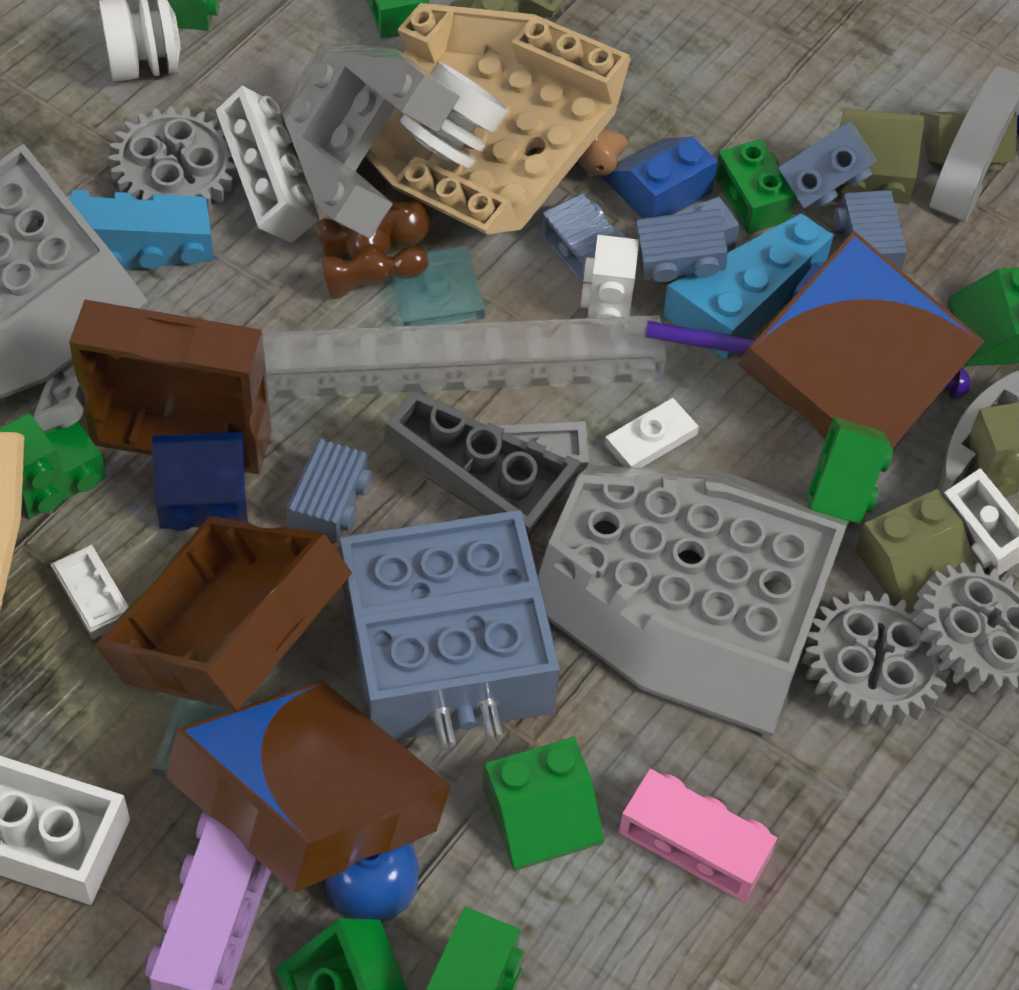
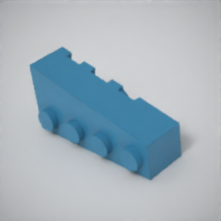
M71 190V196H67L125 270L154 269L161 266L214 261L206 197L153 194L149 200H139L131 196L130 193L114 192L113 198L89 197V190ZM38 219L39 229L43 225V219Z
M801 213L728 252L725 270H719L716 274L708 277H700L692 273L667 285L663 316L677 326L750 339L793 298L796 287L815 262L827 261L834 235ZM711 349L726 361L734 354L732 352Z

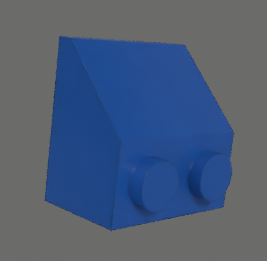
M693 136L664 138L618 163L612 173L602 177L642 219L675 214L711 194L718 161Z

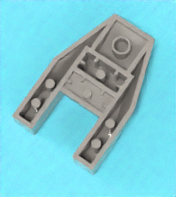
M321 41L281 107L285 124L315 203L333 220L371 239L393 203L360 176L356 169L395 107L438 133L460 96L397 49Z

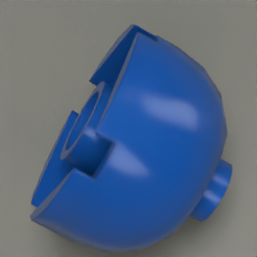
M411 843L390 852L366 857L353 864L346 871L323 880L327 899L338 913L349 919L381 918V922L391 920L406 910L415 897L418 888L419 864Z

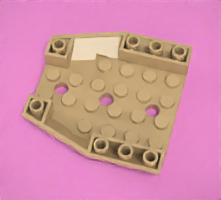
M420 3L398 28L405 47L403 54L428 73H431L438 61L450 66L485 89L508 107L510 111L495 133L486 131L478 126L476 127L474 133L483 141L486 147L481 152L466 144L464 145V148L476 158V162L471 169L456 162L447 161L420 144L411 131L400 122L404 113L396 107L366 153L365 158L393 189L487 235L521 230L615 115L631 60L630 55L535 14ZM533 148H544L541 154L526 156Z

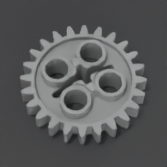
M169 106L167 115H162L157 108H153L152 118L148 119L145 115L139 113L138 125L126 121L125 132L116 131V143H110L108 163L112 184H117L118 192L130 193L131 196L139 200H149L153 194L206 197L207 208L210 211L211 199L220 203L224 202V192H232L233 181L238 180V171L222 129L219 130V120L214 119L206 123L205 112L203 111L194 118L190 116V108L188 107L183 110L181 115L176 114L173 106Z
M960 562L955 569L950 565H946L941 572L936 571L917 593L919 600L913 605V609L919 613L913 620V624L924 628L917 638L919 641L930 642L932 645L926 655L928 657L939 656L942 662L938 669L944 671L951 668L954 671L953 682L957 684L963 678L967 679L969 689L973 693L982 685L987 697L990 698L998 690L1004 698H1008L1014 691L1019 695V591L1016 592L1012 588L1013 578L1009 577L1004 582L1000 581L998 571L995 568L986 575L979 563L971 570H969L964 562Z
M865 591L861 601L852 592H848L844 603L834 597L828 608L824 606L819 608L803 647L805 652L801 658V663L810 665L805 676L806 679L820 680L815 689L816 695L829 692L832 695L828 703L830 708L839 703L845 705L844 717L849 718L854 711L861 713L862 724L866 725L871 716H877L881 727H886L892 716L900 726H903L909 715L915 720H919L925 709L931 711L937 699L943 693L947 685L945 681L951 669L948 668L947 670L940 671L938 667L942 659L939 656L928 657L926 655L932 645L930 642L918 640L917 637L924 628L913 624V620L919 613L917 611L911 614L905 612V600L902 599L896 606L890 605L889 596L886 593L883 594L880 602L874 601L870 591ZM879 627L883 633L875 660L876 651L873 646L878 638ZM875 660V666L878 669L873 677V689H870L868 687L869 674Z

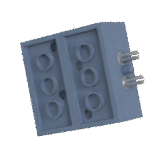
M521 510L340 537L341 558L352 572L342 587L366 716L394 739L437 733L439 746L447 749L444 731H446L449 748L454 747L456 744L453 730H469L480 725H484L486 739L489 741L494 739L493 725L497 741L503 735L500 722L555 713L560 668Z

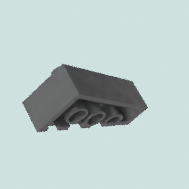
M415 391L411 392L387 421L385 428V443L483 515L521 510L528 538L574 481L581 461L568 455L564 458L545 450L546 446L532 440L526 442L504 432L503 428L492 423L486 425L466 416L465 412Z

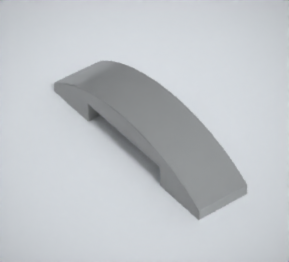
M997 66L984 83L972 103L947 155L929 208L931 210L967 223L982 192L983 186L981 182L1013 116L1018 117L1019 73Z
M1019 371L1005 376L988 387L972 402L959 420L941 464L937 489L943 496L945 491L965 479L968 475L976 453L965 447L979 409L1019 402Z

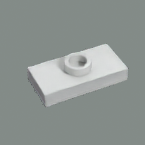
M671 398L607 435L604 445L623 467L642 468L698 434L699 426L676 400Z
M92 544L51 563L55 577L92 640L105 634L129 607Z

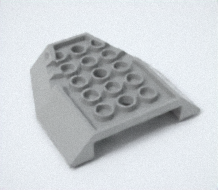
M16 141L0 153V399L46 382L73 362L69 341L84 299L138 309H145L150 305L110 249L25 144L20 141ZM37 219L44 220L40 229L31 233L26 232L27 226L32 221Z
M590 465L577 477L548 542L539 571L538 581L549 622L641 690L772 737L849 521L811 510L805 499L729 473ZM600 521H608L614 524L617 530L612 534H601L594 529L593 525ZM691 550L698 553L702 561L697 564H687L679 558L678 554L682 551ZM770 580H778L786 585L788 591L784 594H773L766 589L764 583Z

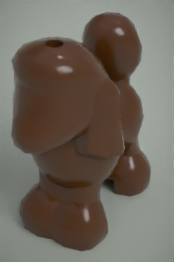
M390 199L389 201L393 204L371 239L348 227H341L333 219L324 218L317 221L319 239L324 249V258H322L323 272L330 297L337 299L347 295L349 291L357 287L383 284L391 276L410 279L424 273L428 268V256L424 249L415 246L426 237L430 229L431 216L428 206L418 200L399 202ZM398 252L394 257H387V255ZM349 255L352 260L345 262L340 257Z

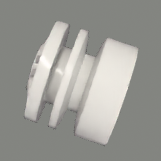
M126 0L99 1L113 82L137 79L139 77V60L147 59L153 76L160 75L158 58L165 57L169 74L179 73L180 38L175 12L168 0H156L157 11H149L148 1L139 0V13L131 14Z
M438 61L430 74L459 95L460 98L438 133L406 114H403L400 122L411 131L420 144L437 156L471 169L476 162V158L464 148V145L466 144L482 152L486 146L474 133V130L478 126L486 131L495 133L510 110L478 84L450 66Z

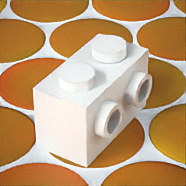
M597 235L595 258L586 257L583 282L587 283H583L581 308H588L587 325L599 326L604 329L628 330L639 239Z
M981 468L944 492V498L963 521L973 560L976 564H981L983 569L988 567L990 571L993 568L997 569L999 576L1019 563V515Z

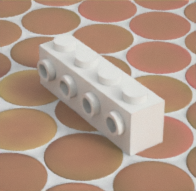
M241 86L216 109V113L258 228L293 243L319 220L313 203L315 200L304 180L301 163L296 158L291 146L290 134L285 129L281 120L279 105L267 95L261 96Z

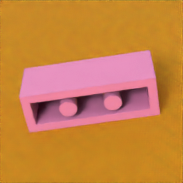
M649 769L622 813L619 834L744 903L770 860L778 838L770 834L769 830L760 822L752 819L744 820L728 811L726 806L719 800L710 796L702 797L687 789L683 782L675 776L666 773L660 774L652 769Z

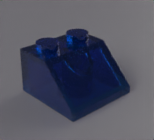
M242 432L152 436L155 504L160 529L170 528L176 531H184L193 527H200L209 516L248 522V477Z

